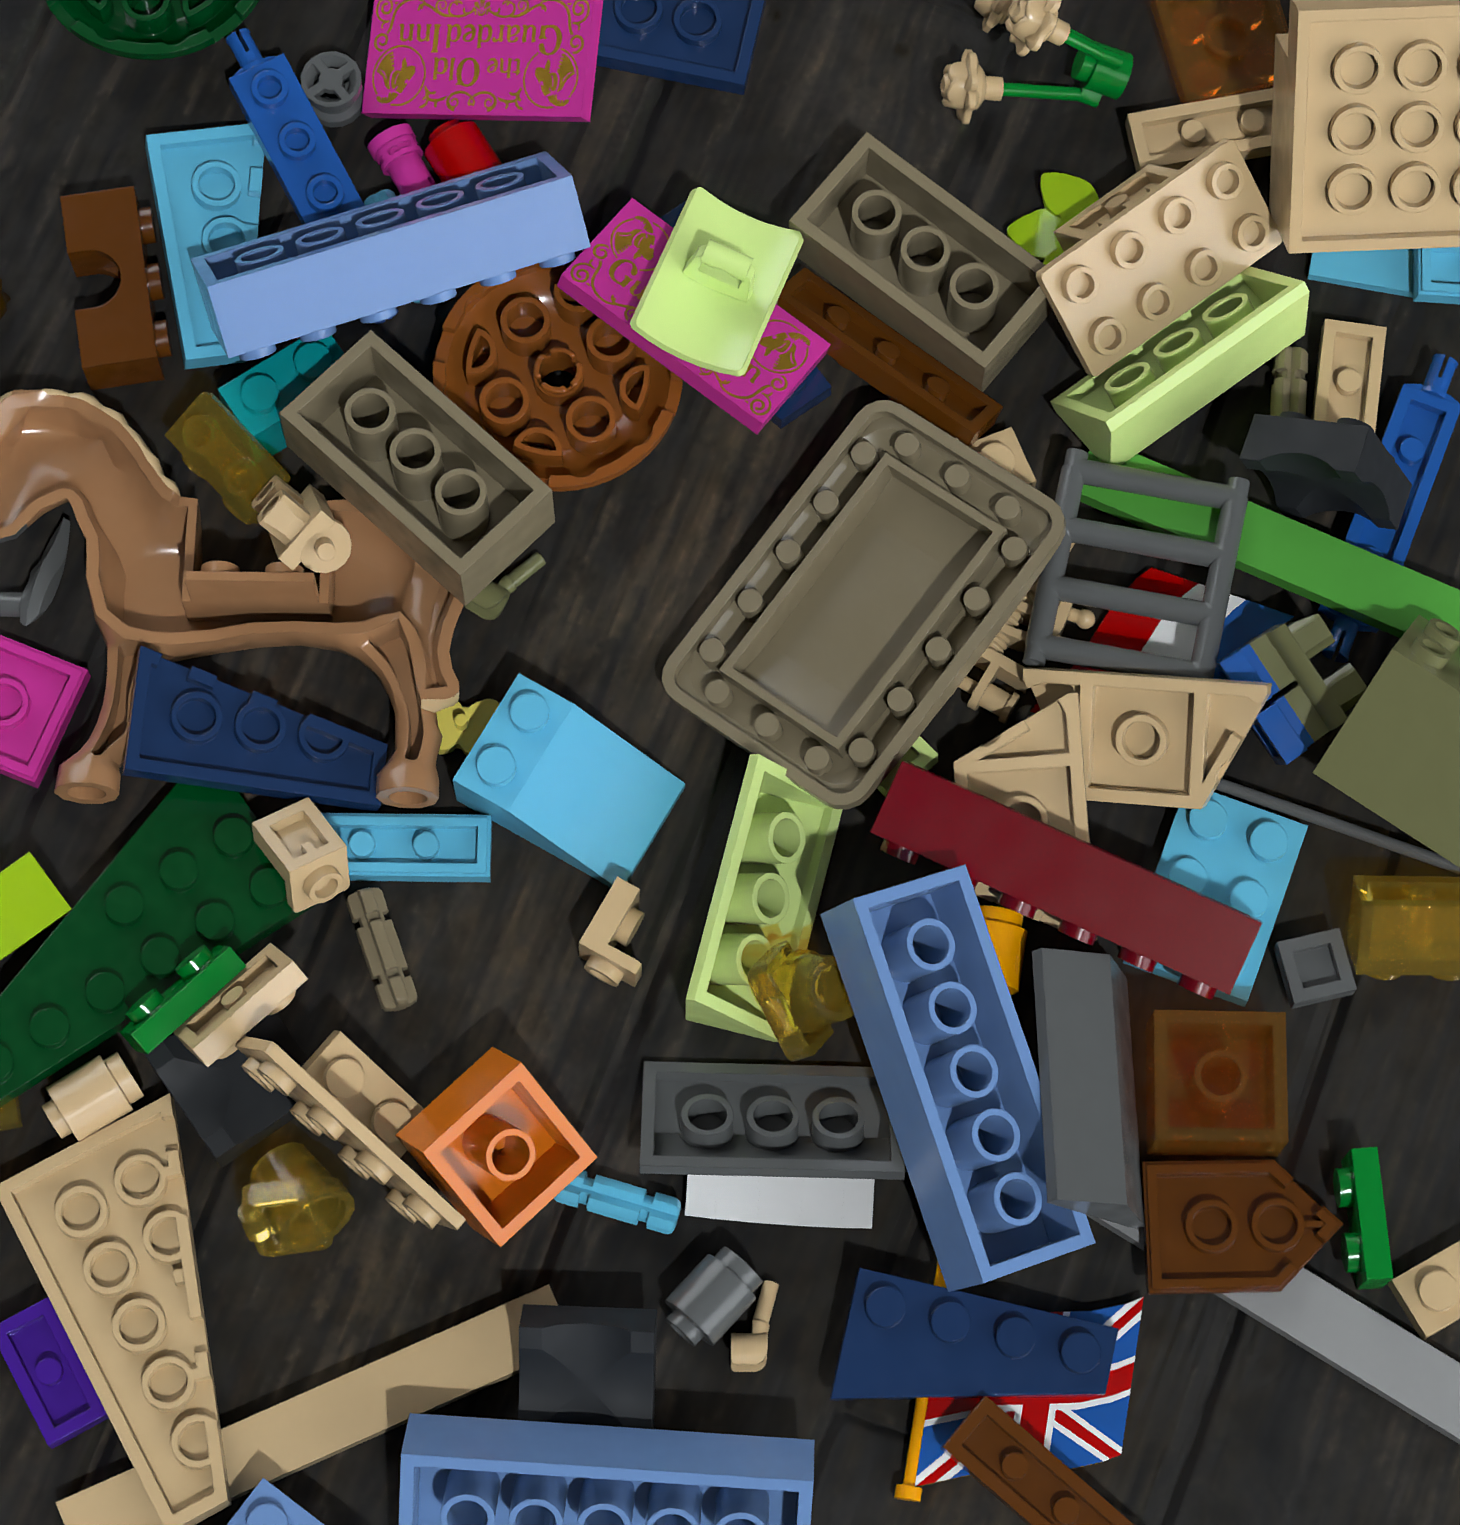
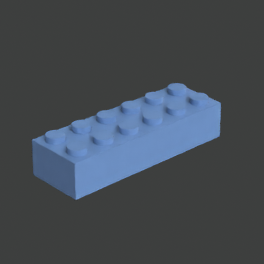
M544 151L190 260L211 329L228 358L239 356L242 361H250L272 354L276 351L275 344L300 337L302 342H312L327 338L336 333V325L360 318L361 323H375L386 320L397 313L396 307L420 300V303L423 305L447 301L456 296V288L480 282L481 286L503 284L516 277L515 270L539 263L541 268H552L567 264L576 258V251L589 248L591 245L573 177L549 153Z
M966 864L851 899L820 914L948 1292L983 1284L1096 1243L1086 1214L1047 1203L1040 1079Z
M409 1413L401 1451L399 1525H811L815 1440Z

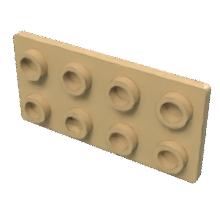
M1224 138L1180 170L1152 164L1146 165L1054 231V234L1064 252L1038 270L1036 279L1085 372L1092 376H1098L1282 243V238L1236 142Z
M334 1030L302 1067L273 1041L243 1036L235 1045L248 1058L241 1066L244 1071L267 1091L272 1092L276 1089L283 1095L292 1098L296 1103L289 1110L291 1114L315 1135L320 1136L324 1133L332 1140H337L344 1147L337 1154L338 1157L363 1179L368 1180L371 1176L378 1183L386 1185L391 1191L385 1196V1200L404 1218L413 1224L419 1220L429 1229H433L436 1224L458 1230L466 1221L458 1211L400 1159L407 1149L395 1135L424 1108L341 1031Z

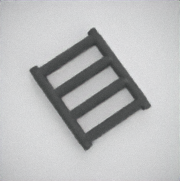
M1068 448L1064 464L1061 468L1055 502L1061 507L1066 520V534L1060 546L1039 575L1022 662L1030 667H1044L1046 660L1110 672L1213 679L1248 504L1247 497L1250 481L1246 478L1230 477L1227 484L1092 461L1088 460L1089 454L1086 451ZM1083 485L1221 509L1214 542L1077 518ZM1071 543L1209 567L1203 601L1066 577L1065 572ZM1059 601L1198 626L1191 660L1054 636L1053 630Z

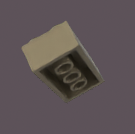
M868 132L789 220V229L800 231L804 239L797 258L875 317L982 392H984L1053 311L1036 279L1037 271L1044 267L1045 264Z
M372 330L365 334L279 412L287 447L464 606L471 602L555 523L552 489Z

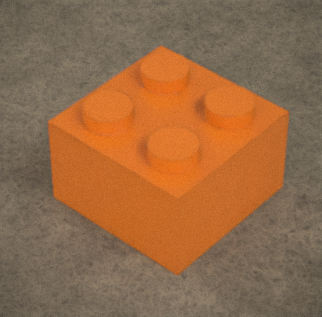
M491 1047L395 1135L455 1209L466 1219L469 1226L500 1248L598 1158L522 1062L494 1047Z

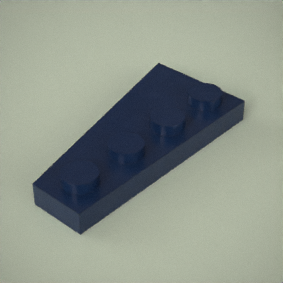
M140 646L122 775L298 801L309 797L313 803L378 811L381 802L376 798L377 774L386 764L388 744L316 715H303L276 704L278 701L256 691H253L252 694L216 680L217 676L194 666L188 669L161 658L162 654Z
M859 1268L829 1401L854 1399L900 1400L914 1398L960 1399L981 1398L984 1396H1103L1106 1394L1118 1328L961 1291L948 1292L947 1288Z

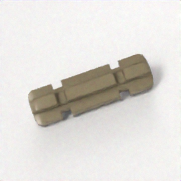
M1288 346L1273 357L1272 376L1275 379L1274 384L1271 385L1270 415L1280 416V413L1285 411L1306 415L1307 381L1304 379L1305 374L1308 373V353L1304 348Z
M370 887L354 892L347 897L346 905L352 922L360 923L361 928L356 930V934L371 979H379L380 984L375 986L381 1008L385 1012L403 1010L416 1003L418 995L411 975L404 977L403 971L407 970L408 966L392 919L385 921L384 915L389 910L383 892L379 888Z

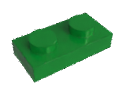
M206 945L200 946L176 967L175 971L180 978L165 992L160 994L156 988L152 989L130 1007L126 1015L131 1022L119 1033L136 1052L149 1054L239 974L246 965L230 946L216 945L211 951Z
M1378 1147L1352 1148L1341 1160L1342 1168H1335L1333 1172L1335 1201L1338 1208L1347 1207L1350 1232L1342 1233L1341 1235L1342 1263L1346 1273L1354 1272L1356 1290L1383 1288L1393 1279Z

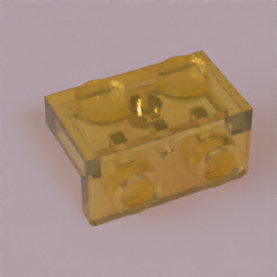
M202 392L165 434V437L180 451L182 460L187 467L199 477L207 480L223 497L222 501L225 507L236 518L246 524H259L257 521L259 513L253 509L251 502L272 477L277 475L286 483L290 481L289 473L213 393Z

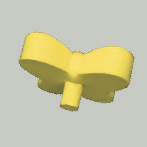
M484 699L469 707L462 706L458 702L454 706L436 712L438 727L443 736L438 754L446 755L457 748L461 749L467 756L499 706L498 701Z

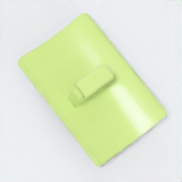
M702 187L693 189L687 198L630 321L631 328L652 344L686 362L718 373L737 377L744 375L804 242L802 234L797 230L778 227L747 216L723 203Z

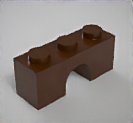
M134 186L60 196L67 254L76 277L103 274L120 281L117 293L105 304L98 307L75 310L82 369L91 391L165 380L162 358L171 357L173 353L167 319L158 321L156 319L154 301L165 299L159 262L149 264L147 244L157 243L152 207L140 206Z

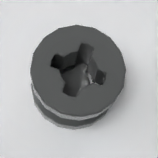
M337 51L323 52L312 57L305 64L301 73V87L322 125L330 128L343 127L354 122L361 115L364 95L361 71L357 63L348 55ZM325 93L335 94L338 97V99L329 97L324 98Z

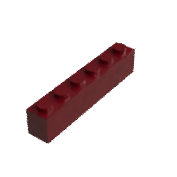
M908 761L901 762L870 831L884 838L880 850L915 865L919 855L943 865L940 872L966 864L974 890L978 882H981L1001 891L999 904L1032 919L1039 908L1062 919L1057 928L1058 931L1092 946L1097 935L1121 946L1117 955L1118 958L1153 973L1157 962L1181 973L1177 981L1179 986L1210 1000H1213L1217 990L1228 995L1231 994L1262 925V921Z

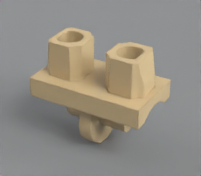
M275 475L251 502L253 509L259 513L257 516L258 523L269 532L278 559L290 569L294 570L302 562L306 568L314 572L329 573L336 571L346 563L351 554L352 546L349 532L340 521L334 519L324 495L311 484L299 494L279 476Z

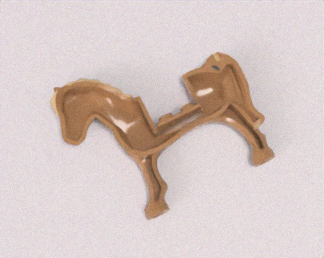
M48 388L20 389L10 391L0 397V543L18 538L43 514L70 502L76 520L86 538V579L94 618L107 646L106 689L97 724L84 746L76 754L59 765L54 790L56 795L64 800L81 804H103L117 799L121 780L119 768L124 764L136 664L140 646L161 653V658L177 662L254 648L301 645L338 651L359 660L374 674L390 698L395 713V752L388 763L377 774L376 798L385 805L398 808H423L434 805L439 799V777L436 761L443 736L438 727L436 712L454 706L458 703L459 681L452 669L449 652L454 629L464 606L457 598L349 501L344 499L328 500L327 504L334 519L340 521L349 532L352 542L351 554L346 563L336 571L320 573L319 592L314 573H304V569L300 565L292 570L283 562H273L265 567V572H240V568L231 562L209 561L202 564V527L198 499L181 497L176 483L165 477L159 459L150 451L141 436L128 425L122 413L103 406L94 396L84 392L67 393L63 390Z

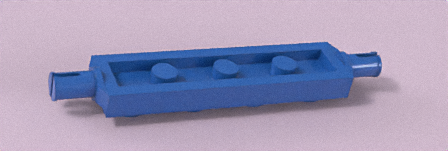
M248 28L239 29V38L236 32L231 33L225 41L230 46L241 69L229 78V88L301 224L304 225L365 206L284 53L278 56L263 58ZM385 320L379 321V322H375V324L383 323V322H385Z
M1434 354L1432 356V362L1423 385L1403 384L1381 440L1412 484L1398 530L1378 528L1369 519L1354 513L1344 539L1347 543L1402 566L1460 413V403L1451 395L1446 394L1458 362L1454 358L1449 357L1441 377H1438L1445 354ZM1321 604L1317 610L1331 621H1334L1331 633L1335 642L1322 650V654L1326 658L1331 660L1339 639L1342 638L1335 662H1348V656L1358 631L1377 633L1379 630Z

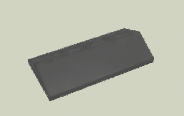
M1040 948L1032 951L1047 1203L1133 1229L1145 1226L1127 978L1110 954Z
M644 1061L640 1174L904 1180L905 1163L872 1067Z

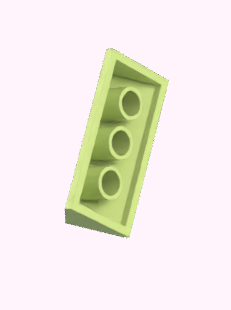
M1249 266L1098 376L1088 374L1050 402L1055 412L1100 462L1122 465L1276 356L1284 348H1287L1304 336L1310 291L1305 281Z
M750 754L685 1000L686 1020L772 1042H783L843 809H834L824 805L796 786L785 776L786 768L760 754Z

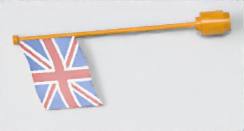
M980 905L1010 995L1018 994L1028 934L1027 930L1022 928L1024 915L1004 907ZM937 1260L934 1285L947 1288ZM1144 1297L1126 1304L1094 1311L1050 1312L1118 1328L1106 1394L1103 1396L988 1397L1070 1469L1101 1463L1122 1453ZM982 1397L960 1399L916 1398L903 1484H896L894 1498L920 1502L922 1488L918 1486L970 1475L942 1451L940 1447Z

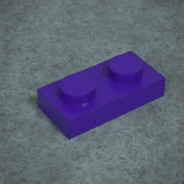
M49 1297L0 1322V1352L47 1445L51 1449L109 1419Z

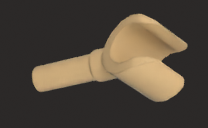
M763 1281L752 1320V1333H731V1370L734 1372H757L766 1365L769 1321L779 1285L773 1281Z

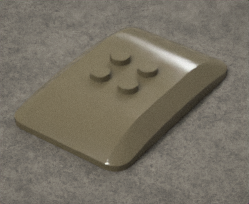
M878 400L870 403L856 414L670 655L662 671V683L665 692L675 704L749 754H760L786 768L785 776L824 805L834 809H851L859 806L875 791L933 720L1046 567L1066 534V520L1061 507L1047 495L903 405L891 400Z

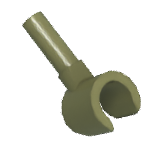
M534 553L508 575H505L498 584L492 581L464 607L483 619H496L503 611L510 594L516 590V587L546 564L544 558L539 553Z

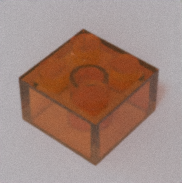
M1153 1011L1146 1025L1147 1154L1278 1157L1289 1142L1286 1012Z

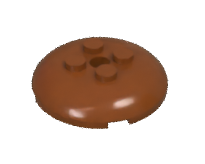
M573 261L552 268H541L539 263L515 270L516 277L495 286H481L480 282H476L461 296L449 312L442 326L443 332L437 346L435 361L433 360L434 386L549 486L552 491L559 492L580 490L600 485L638 465L659 444L669 429L680 402L683 380L557 287L561 274ZM556 370L566 371L574 376L568 388L565 386L554 387L542 381L545 376Z

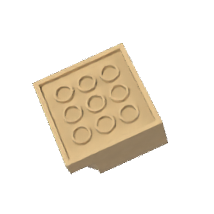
M1290 0L1289 32L1287 34H1275L1269 211L1289 254L1460 247V0Z

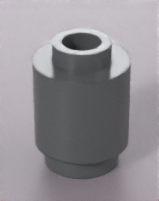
M724 1246L715 1256L707 1254L666 1298L665 1303L672 1311L666 1318V1321L692 1346H696L701 1339L714 1346L756 1300L753 1292L762 1284V1280L742 1258Z

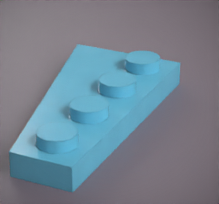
M249 124L146 135L145 150L184 368L194 369L246 362L240 360L239 356L228 358L212 331L190 259L257 239L264 152Z

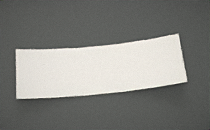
M687 1175L685 1216L763 1224L872 1229L875 1179Z

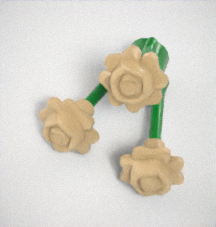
M975 0L974 8L984 17L982 30L988 33L998 23H1005L1007 31L1011 33L1009 41L1016 45V53L1021 57L1026 56L1030 51H1038L1046 40L1057 46L1065 43L1077 49L1078 52L1072 65L1071 77L1080 81V87L1005 83L1003 77L986 76L983 68L978 64L977 54L971 49H965L961 62L947 64L943 70L944 75L940 84L941 95L943 96L942 104L944 107L956 109L957 119L962 124H969L973 110H977L983 103V100L1001 101L1002 96L1078 101L1096 108L1102 96L1117 100L1121 96L1132 72L1133 55L1094 41L1071 29L1070 24L1058 18L1061 0Z

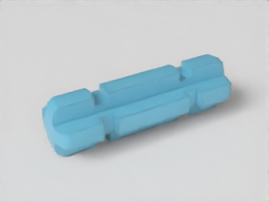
M587 1171L581 1172L553 1198L559 1203L576 1208L579 1203L585 1204L589 1212L637 1225L638 1221L646 1222L647 1229L664 1234H671L674 1231L681 1211V1202L675 1197L658 1192L652 1197L646 1195L647 1189L601 1175H596L595 1179L588 1178Z

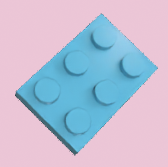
M1214 792L1206 807L1202 809L1177 808L1155 873L1262 921L1260 930L1231 994L1228 995L1217 990L1214 995L1215 997L1245 1007L1308 825ZM1123 960L1124 964L1141 969ZM1158 962L1152 973L1176 983L1181 975L1180 972Z

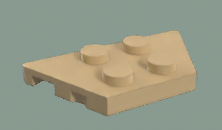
M1028 666L1023 668L1025 685L1027 689H1032L1040 710L1068 693H1079L1087 801L1202 809L1206 807L1271 694L1272 683L1049 667Z
M1079 693L1064 695L1056 702L953 762L955 783L1090 843ZM978 882L975 888L976 896L999 904L1001 891L981 882ZM1039 908L1033 918L1038 922L1041 921L1055 928H1058L1062 920Z

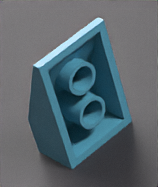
M518 673L453 778L456 800L481 815H491L492 821L610 888L617 876L627 882L630 880L685 789L683 781L581 708Z

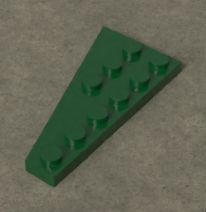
M177 783L0 994V1107L121 1031L131 1022L126 1015L130 1007L152 989L156 988L160 994L165 992L180 978L175 971L176 967L200 946L206 945L210 951L216 945L230 946L239 955L314 907L313 905L301 912L295 913L287 903L285 880L254 841L252 822L258 819L239 792Z

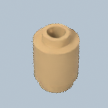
M116 1052L104 1060L98 1055L46 1087L52 1099L43 1104L42 1108L61 1139L73 1133L77 1140L80 1141L132 1112L134 1109L131 1104L144 1097V1094L122 1058Z

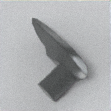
M66 518L62 519L50 539L40 562L30 572L29 581L24 591L0 592V617H20L22 625L27 626L43 615L51 604L65 567L69 544V520Z

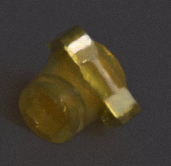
M783 941L771 947L748 972L750 987L785 1056L792 1062L816 1054L834 1033L830 1024L846 1020L854 1015L836 959L833 955H822L813 950H792L789 942Z
M292 1142L272 1149L254 1166L250 1175L251 1184L242 1188V1205L238 1209V1217L246 1237L255 1243L257 1251L263 1256L274 1257L319 1251L330 1247L333 1243V1237L350 1220L354 1211V1198L345 1185L338 1178H333L303 1144Z

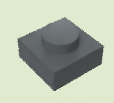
M1340 928L1279 941L1274 946L1291 1009L1350 996L1357 990Z

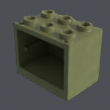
M1418 615L1390 651L1313 773L1459 868L1460 632L1445 621L1436 618L1427 620Z

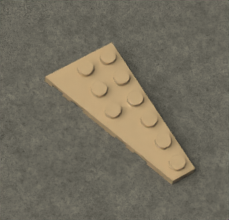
M169 1093L1 1182L0 1202L162 1524L195 1525L232 1504L175 1103Z

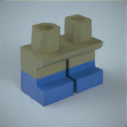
M1319 614L1310 615L1288 626L1286 623L1274 625L1221 657L1216 663L1215 673L1219 679L1272 683L1271 694L1267 699L1268 702L1261 709L1252 725V729L1276 765L1289 764L1304 753L1307 747L1345 723L1348 717L1344 712L1352 708L1367 689L1366 684L1350 663H1345L1322 679L1309 660L1335 642L1332 633ZM1291 684L1288 689L1271 699L1272 695Z

